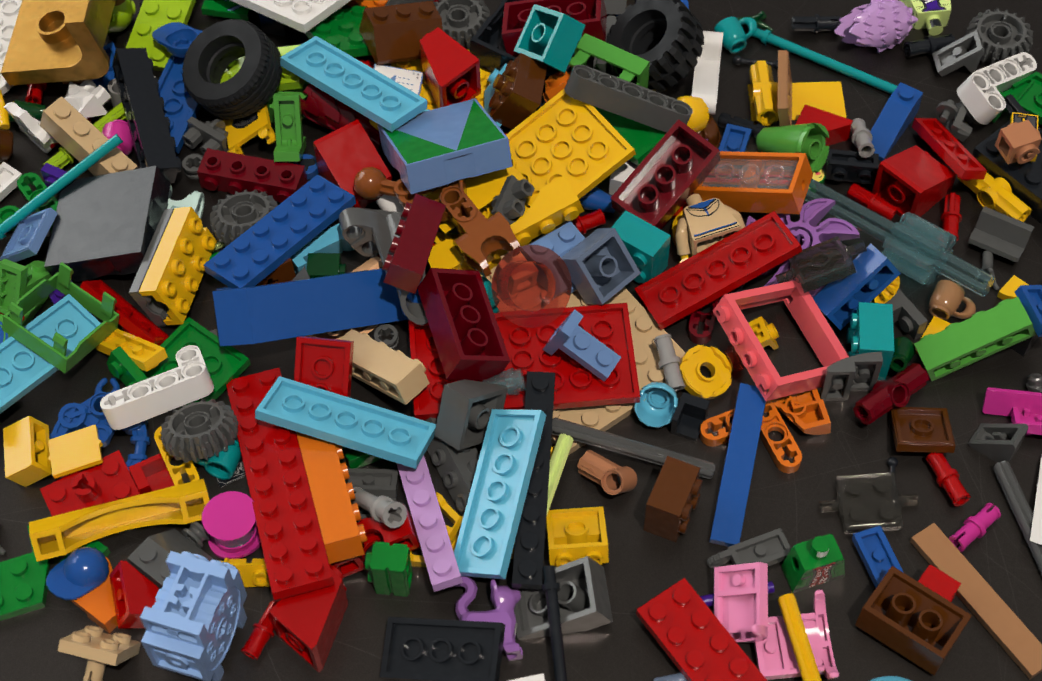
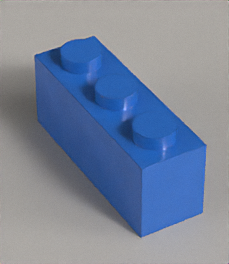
M870 244L813 299L819 309L841 330L850 322L851 314L856 313L859 302L870 303L901 273L874 245Z

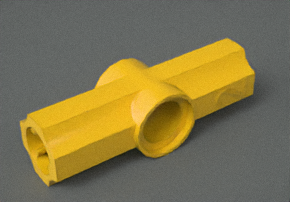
M757 61L755 64L750 65L749 70L751 81L750 103L754 104L756 120L761 122L762 126H771L772 123L779 119L777 103L778 83L773 80L771 66L766 61Z
M986 172L984 179H972L971 181L959 179L976 193L977 200L983 208L985 206L992 210L995 209L997 212L1025 222L1031 214L1032 209L1012 193L1010 184L1002 177L993 178Z

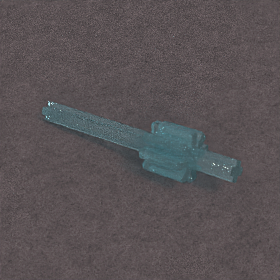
M811 179L805 200L807 202L819 198L835 200L836 204L828 213L849 222L855 228L883 242L882 248H884L882 254L889 259L899 272L927 286L935 281L937 274L939 276L943 275L981 297H985L988 294L990 287L994 284L995 277L953 255L954 250L952 248L956 244L955 235L910 212L904 213L899 223H894Z

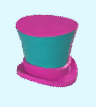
M237 491L224 492L213 497L204 507L202 512L203 527L211 536V539L208 541L210 550L218 558L240 559L252 554L261 546L252 504L254 501L247 494Z

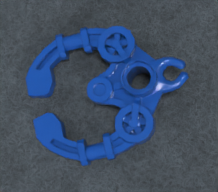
M102 378L96 385L92 397L81 404L73 402L63 406L60 409L58 421L49 438L53 439L96 424L99 440L103 443L101 448L108 446L117 430L111 429L104 413L99 412L101 409L100 401L104 396L120 390V385L116 378L110 379V383L113 386L111 392H103L102 388L108 382V379ZM147 420L122 429L125 434L133 435L130 442L135 445L134 454L128 455L126 462L128 467L148 459L146 448L150 444L151 439L148 435Z

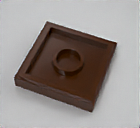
M894 407L890 410L889 416L896 451L954 453L956 445L947 408Z

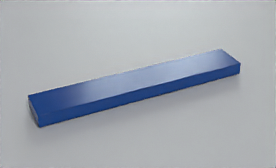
M744 383L739 385L709 539L710 543L727 547L740 543L766 402L759 389L753 385Z

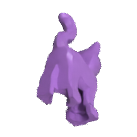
M461 576L463 583L455 586H462L466 591L456 602L455 612L459 620L500 622L505 624L503 649L509 661L523 659L522 647L515 643L517 622L514 609L521 600L520 591L511 589L507 585H497L495 580H491L490 597L495 609L489 611H469L467 606L475 599L478 588L475 581L470 577Z

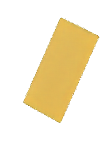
M840 81L792 83V120H798L805 104L847 118ZM748 84V85H747V87H748V95H749V103H750V85H751V84ZM750 103L752 121H757L754 104Z
M512 165V167L465 178L467 196L480 210L492 202L495 196L500 194L508 176L513 175L519 181L525 177ZM442 187L434 190L426 198L431 200L438 199ZM447 220L440 222L439 228L444 233H447L454 228V225Z

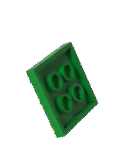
M365 6L338 9L305 33L309 40L317 36L352 57L371 55L359 31Z
M188 317L184 324H181L160 345L165 348L168 357L160 362L156 368L148 372L141 371L148 378L179 367L176 353L185 346H198L213 381L214 390L208 396L194 401L196 403L202 399L207 402L211 399L216 400L227 389L226 385L232 379L238 378L251 363L248 357L232 346H220L219 337Z

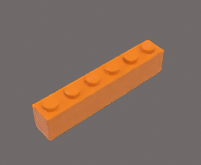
M296 432L329 564L364 555L362 543L367 541L363 524L357 525L356 522L361 520L358 504H351V500L356 498L352 482H345V480L350 479L346 462L340 463V460L344 459L342 446Z

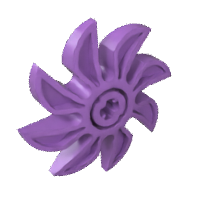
M819 198L805 203L800 212V220L797 222L791 221L790 214H777L801 244L802 252L761 274L769 275L779 268L765 286L796 280L798 272H805L806 288L814 298L825 287L826 283L825 271L819 262L832 267L839 273L851 263L846 250L840 244L833 242L860 238L857 229L849 222L838 218H828L817 226L819 221L836 204L835 200ZM749 216L747 219L746 226L755 222L756 220Z

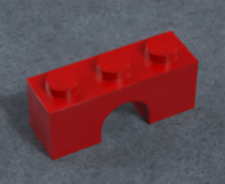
M407 510L405 522L397 528H390L384 525L383 522L374 520L372 517L361 519L357 525L363 524L367 541L362 543L364 555L329 565H333L344 577H347L365 569V553L376 541L390 543V546L394 543L407 544L410 551L421 547L413 518Z

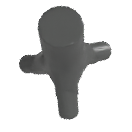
M984 251L982 253V268L974 276V280L978 281L986 275L993 288L999 290L1000 287L997 284L993 269V253Z

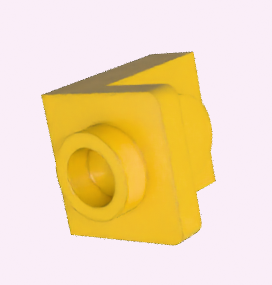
M762 316L748 322L763 348L768 345L773 350L779 348L776 341L779 338V334L773 323L768 324Z

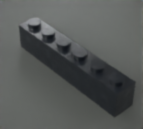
M116 48L112 67L139 167L157 166L169 183H175L177 173L181 172V160L175 154V139L170 136V121L164 115L163 97H159V83L157 77L153 76L152 58H148L146 48Z

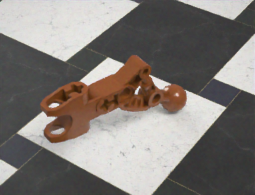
M375 167L361 169L354 178V188L360 197L367 200L377 199L382 194L396 197L403 209L406 202L412 204L415 194L425 196L433 193V189L410 194L401 179L396 182L387 180L381 170ZM465 179L440 186L442 191L438 199L434 201L446 205L441 222L449 220L461 234V236L453 240V244L468 266L479 271L482 276L487 277L492 272L486 259L492 252L506 250L515 257L523 254L521 245L505 217L500 212H497L486 219L467 196Z

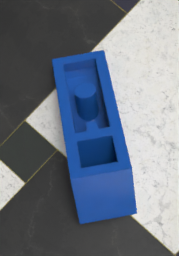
M900 82L889 97L871 129L873 136L872 144L874 145L873 148H875L874 153L879 154L880 161L885 160L918 113L923 92Z

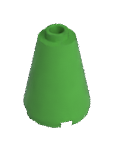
M819 123L765 127L756 137V145L760 152L806 153L812 172H819L827 160L830 147L826 145V138H829V133L826 127Z

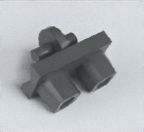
M953 100L940 102L936 107L937 116L940 117L941 122L946 123L945 128L956 139L964 142L970 136L973 128L964 123L963 120L972 124L975 121L974 117L963 102L956 103L955 105Z
M194 117L187 120L189 129L182 136L186 146L194 149L199 143H202L203 145L200 149L203 155L207 148L228 151L226 147L228 132L225 131L224 121L215 119L212 122L206 121L204 124Z
M513 175L508 176L500 194L492 200L491 205L493 209L491 213L494 215L500 212L510 225L513 224L519 217L523 216L526 209L525 202L528 197L532 196L534 186L526 179L519 181Z

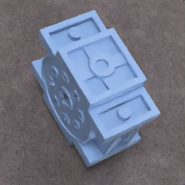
M170 551L166 560L170 576L165 578L163 587L158 590L155 604L152 608L144 607L140 616L146 629L141 643L153 666L203 681H221L224 674L221 663L229 651L237 627L243 628L247 620L243 608L247 593L239 570L229 563L218 560L209 561L198 554L186 551L180 554Z

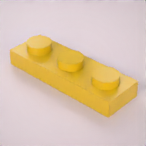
M118 328L96 346L98 351L109 356L111 351L120 346L134 363L146 372L156 368L160 362L168 357L165 348Z

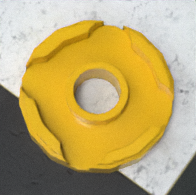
M697 345L689 349L680 359L681 364L679 367L686 386L684 389L691 395L706 400L714 399L722 395L731 385V363L718 348ZM700 366H705L710 370L711 378H706L701 374Z

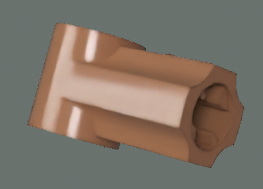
M587 450L578 462V473L601 485L607 494L616 495L629 492L637 485V475L631 467H621L592 450ZM618 476H619L620 479H621V486L619 485V483H618V481H617V477H618Z

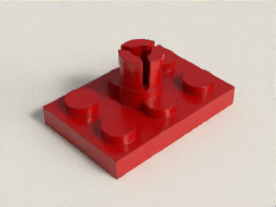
M307 336L296 337L294 381L350 398L354 341Z
M117 450L103 457V463L71 473L41 488L40 491L51 515L55 516L140 495L122 453Z

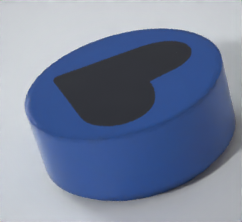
M303 154L300 162H293V164L305 166L307 180L312 179L318 174L316 157L313 155Z

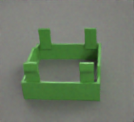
M586 33L582 36L576 46L575 55L569 62L571 71L575 65L586 66L587 60L592 55L623 69L618 78L631 82L637 75V85L648 88L650 61Z
M61 262L59 273L57 272L49 279H43L18 299L16 304L14 302L10 303L9 312L3 316L2 330L57 369L66 373L118 328L120 315L114 311L117 300L113 296L104 292L102 302H100L71 282V276L74 271ZM55 289L64 295L70 294L86 310L103 321L82 339L75 350L67 357L68 340L56 332L52 339L54 345L51 347L22 327L23 316Z

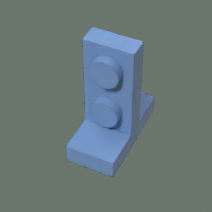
M574 310L555 330L543 350L552 356L559 348L602 381H605L621 359V356L581 328L578 324L584 316Z

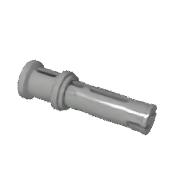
M353 487L354 492H356V499L351 500V504L357 503L358 507L370 512L374 520L383 522L384 525L390 528L400 527L405 522L407 510L402 503L393 501L388 496L382 495L377 497L360 487Z

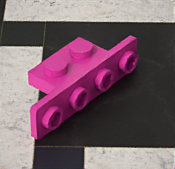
M992 387L986 389L982 406L984 414L1010 416L1012 424H1027L1029 429L1026 435H1042V393Z

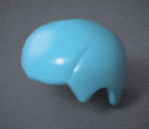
M651 382L642 387L640 390V402L634 405V411L639 421L648 427L660 428L672 422L678 406L677 393L665 383Z

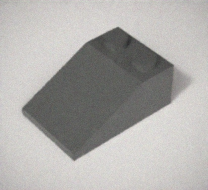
M586 556L555 567L556 582L560 583V591L557 592L562 634L588 631L613 622L605 570L602 565ZM510 583L511 589L519 590L521 593V600L514 609L517 622V639L526 640L550 636L546 594L539 589L512 588V583Z

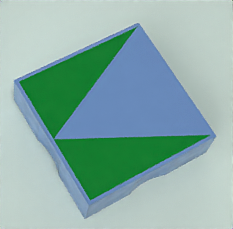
M476 98L422 112L393 132L378 124L383 153L392 167L399 171L400 178L410 194L512 167L508 137Z

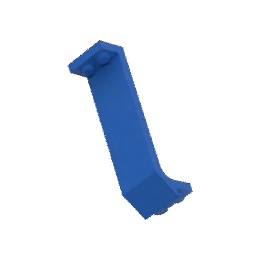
M382 268L246 288L224 287L217 288V291H212L220 346L257 344L409 319L401 308L397 288L384 283L386 272ZM418 289L415 294L409 292L407 298L410 301L421 303Z

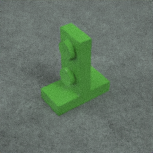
M274 93L276 147L273 152L274 162H300L306 148V136H303L300 93Z
M7 259L0 261L1 313L6 314L9 312L8 308L11 302L16 304L18 299L39 282L52 277L44 267V261L35 260L26 266Z

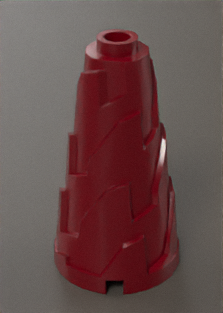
M308 84L304 90V93L308 95L307 100L305 101L301 98V114L304 118L333 131L358 119L376 150L382 151L379 131L370 124L369 118L314 85Z

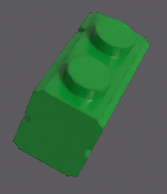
M376 541L373 544L372 552H367L365 559V570H368V582L373 583L376 594L390 595L393 593L394 596L407 597L410 594L413 576L408 545L394 543L390 546V543Z

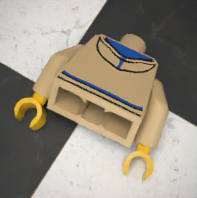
M699 194L690 195L686 199L688 206L683 209V215L678 220L675 233L677 255L681 256V261L678 264L688 259V254L691 253L694 256L746 227L741 214L735 209L724 205L718 198L703 201Z

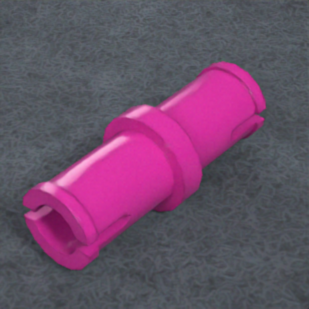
M987 503L975 516H969L964 521V525L954 535L949 537V540L955 547L960 544L957 548L960 552H963L976 538H982L986 534V529L1001 517V512L997 506L990 511L989 509L993 507V504Z

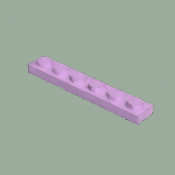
M425 456L422 457L416 469L397 463L434 592L463 583Z

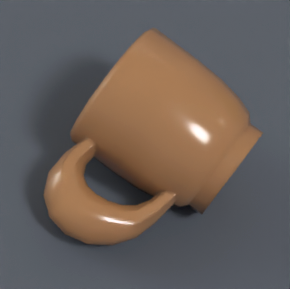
M940 280L937 282L930 298L929 313L943 320H948L951 316L968 319L975 314L976 306L971 299L964 297L965 291L959 284L950 280ZM961 302L966 304L964 311L956 312Z

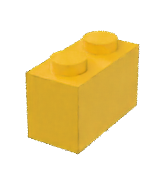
M27 416L3 428L5 478L27 487L52 474L51 463L47 459L50 456L48 440H50L49 425L31 416Z

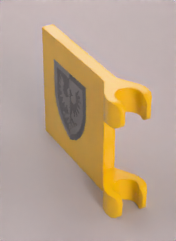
M267 104L250 116L234 120L223 119L225 131L228 132L227 152L244 155L240 146L257 135L261 139L266 138L269 145L276 141V134L271 126Z

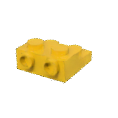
M603 506L548 511L546 525L550 565L558 567L589 556L600 565L609 563L608 539Z

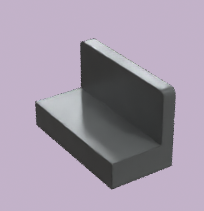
M984 206L968 242L1011 261L1018 262L1027 246L1034 226Z

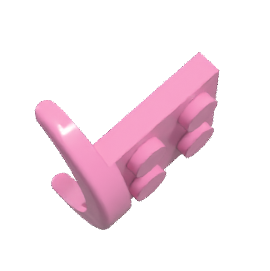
M755 562L714 567V615L737 643L762 641L768 636V563Z
M817 590L814 593L813 613L801 614L819 674L824 675L826 679H836L839 677V672L831 646L825 594L823 590ZM783 616L768 617L767 638L754 642L758 670L766 680L802 677Z

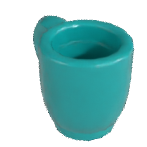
M727 17L717 23L714 32H723L722 46L732 54L738 53L746 47V40L755 34L757 22L750 17L740 20L736 17ZM742 24H746L748 26L749 31L747 34H745L744 29L741 26Z
M235 440V444L229 445L228 451L219 452L218 457L211 456L208 458V461L200 459L196 464L204 466L210 475L218 479L227 480L232 478L241 458L239 442Z

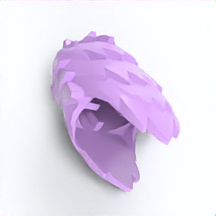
M870 0L869 4L856 7L851 11L852 13L840 18L839 21L841 23L834 30V33L844 37L841 40L842 42L852 43L861 47H876L878 52H882L887 48L892 49L896 44H900L908 36V32L913 28L912 24L917 22L918 18L912 15L913 8L907 7L901 1Z

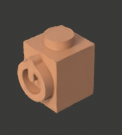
M1028 119L1019 123L1014 122L1007 127L1001 128L995 146L1007 164L1014 162L1024 164L1040 153L1038 148L1042 138L1040 132L1033 127Z

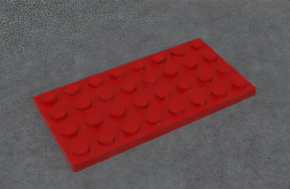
M627 303L494 313L510 362L496 381H473L508 387L503 409L524 410L527 371L555 373L553 410L640 402ZM574 310L584 316L578 324L581 328L621 356V359L605 381H602L559 348L552 356L543 350L555 330ZM409 320L411 359H418L423 363L426 368L425 374L430 382L428 386L413 398L414 417L421 420H428L430 417L437 419L444 385L459 380L446 379L429 323L417 325Z

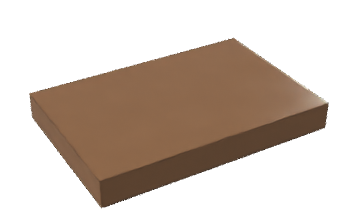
M778 50V116L780 126L792 125V77L789 52L787 50Z

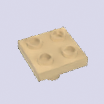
M85 626V628L74 631L72 634L60 639L58 651L88 659L83 681H103L106 664L116 666L139 654L141 642L131 640V636L128 634L114 633L111 635L104 633L101 627Z

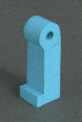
M339 223L319 233L290 258L297 275L304 266L307 270L308 253H342L343 251L355 249L344 239Z

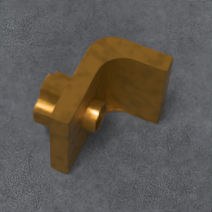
M22 0L1 74L10 86L62 82L63 84L72 82L76 84L82 83V80L103 77L108 72L110 66V59L103 47L114 6L121 5L126 0Z

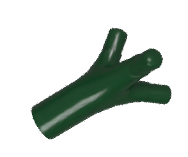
M764 11L757 15L749 16L757 22V27L773 32L769 25L762 22L767 17Z

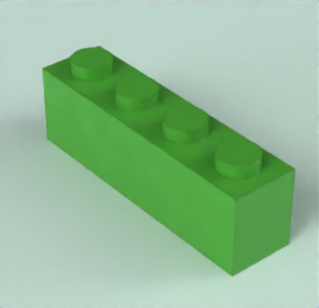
M1019 297L1005 299L998 303L996 307L987 311L976 312L971 318L963 322L952 323L945 330L936 334L925 335L914 345L931 381H934L1036 334Z

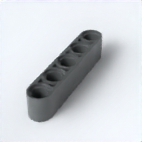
M575 65L564 88L566 94L571 98L666 133L678 119L687 125L693 113L692 108L683 101L585 65Z

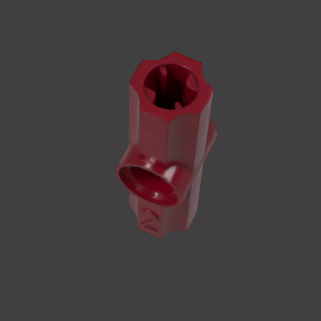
M912 363L889 380L877 381L873 391L855 402V407H853L855 416L863 424H871L892 408L904 407L909 402L911 395L926 386L929 380L927 371L920 364Z

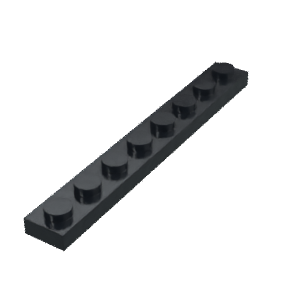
M527 371L524 410H542L546 414V419L515 539L512 588L542 590L555 392V373Z

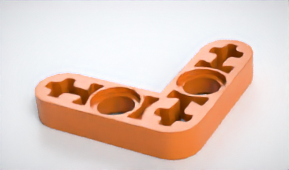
M766 401L764 413L768 412V416L764 417L763 415L759 436L776 467L783 473H794L801 465V450L776 406L771 401ZM734 409L703 421L699 435L703 444L715 447L729 441L730 421L733 419ZM708 429H711L713 432L718 431L717 436H713L712 433L707 434ZM778 431L784 438L781 441H773L768 437V433ZM785 453L788 458L794 457L793 463H790L789 460L783 461Z

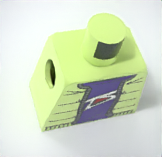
M899 0L907 7L913 8L912 15L918 18V21L912 24L913 29H927L929 35L937 36L942 33L943 27L947 26L951 13L950 0Z

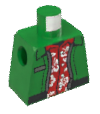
M832 534L817 536L814 539L792 546L781 566L792 593L845 576L844 558Z

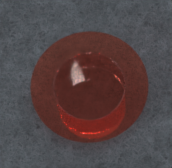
M525 245L513 249L501 259L493 274L492 295L498 310L507 320L522 327L534 328L551 323L564 311L571 295V276L565 262L554 251L543 246Z

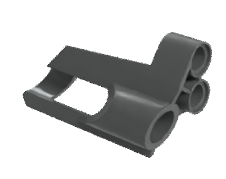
M354 207L344 209L339 214V223L344 239L363 256H371L373 258L380 254L383 265L388 254L393 256L389 249L394 236L399 238L395 234L400 219H406L401 217L402 212H393L384 216L375 211ZM424 270V274H423V276H422L421 282H422V280L424 279V277L426 276V275H425V270ZM397 288L400 305L407 318L417 325L427 324L428 320L422 302L414 303L407 298L409 292Z

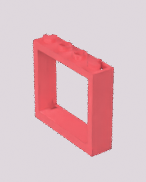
M801 279L725 294L713 310L718 322L765 401L821 388L827 367L849 357ZM784 301L823 367L780 377L741 310Z

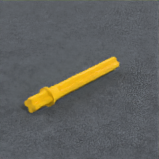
M793 593L781 595L778 598V604L802 680L822 681Z

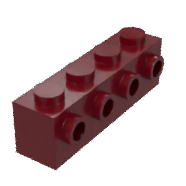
M209 148L206 149L197 170L201 188H206L210 191L228 192L233 195L235 191L241 193L245 189L248 192L257 189L258 193L265 191L267 196H273V199L280 203L308 182L306 169L303 165L274 162V160Z
M415 194L412 204L406 202L401 215L406 220L400 219L395 232L399 238L394 236L389 249L393 256L387 255L382 270L387 271L384 283L413 294L416 293L446 205Z

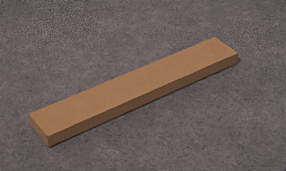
M933 523L914 535L910 543L930 565H933L961 583L956 594L957 597L1025 675L1032 679L1042 672V644L939 527Z

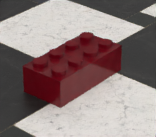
M522 0L504 4L502 38L506 52L512 56L519 55L514 52V49L534 4L572 17L586 25L582 36L586 33L606 42L607 12L604 0Z
M678 119L610 198L612 208L621 215L626 210L661 230L719 163L720 150Z
M430 268L417 289L446 379L496 381L509 364L510 359L480 272Z

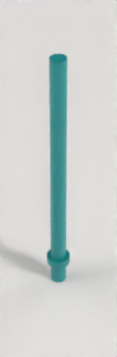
M757 28L752 36L761 40V43L765 45L769 43L887 93L892 94L897 88V85L773 35L772 31L768 29L764 31Z
M115 134L0 224V240L6 237L5 234L119 146L123 142L120 136Z

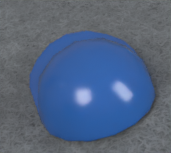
M171 22L157 28L152 33V36L156 42L165 46L167 51L174 57L185 58L191 43L200 33L183 23Z
M82 547L76 549L50 570L46 577V585L49 591L56 597L64 600H76L99 587L106 580L109 573L108 562L104 554L96 548Z

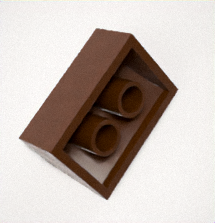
M433 1L364 8L359 31L376 65L420 60V39L437 27L443 30L442 18Z
M891 566L863 606L855 626L935 676L972 615Z

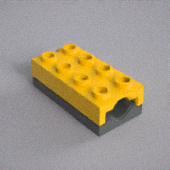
M192 207L164 209L128 292L156 326L184 324L205 272L204 264L209 261L217 242L208 228H203L202 220Z

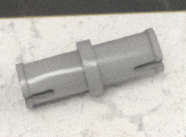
M856 118L852 123L851 139L858 148L859 155L867 158L875 152L874 145L872 144L873 136L871 131L866 128L865 121L861 118Z
M663 334L654 339L660 358L658 365L659 369L663 370L667 385L676 392L686 387L679 367L681 361L680 357L676 356L671 334Z

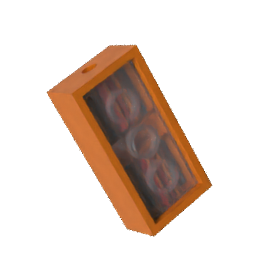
M720 151L719 163L695 189L694 194H699L703 201L718 198L724 205L738 212L771 213L775 211L777 214H800L813 172L806 153Z

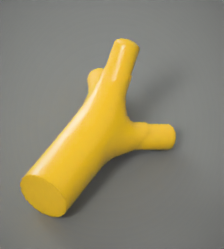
M0 90V128L8 130L10 128L9 113L4 108L6 104Z

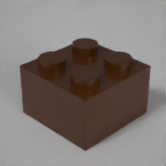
M522 53L514 61H509L502 75L498 74L493 83L495 92L489 102V108H491L490 116L495 122L513 130L540 106L547 65Z
M670 456L666 457L646 503L644 531L673 542H677L680 533H686L691 520L689 518L691 510L696 509L701 496L699 492L703 480L699 479L700 467Z

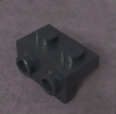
M829 149L825 162V179L875 184L879 168V154L874 153L872 156L864 158L856 151Z

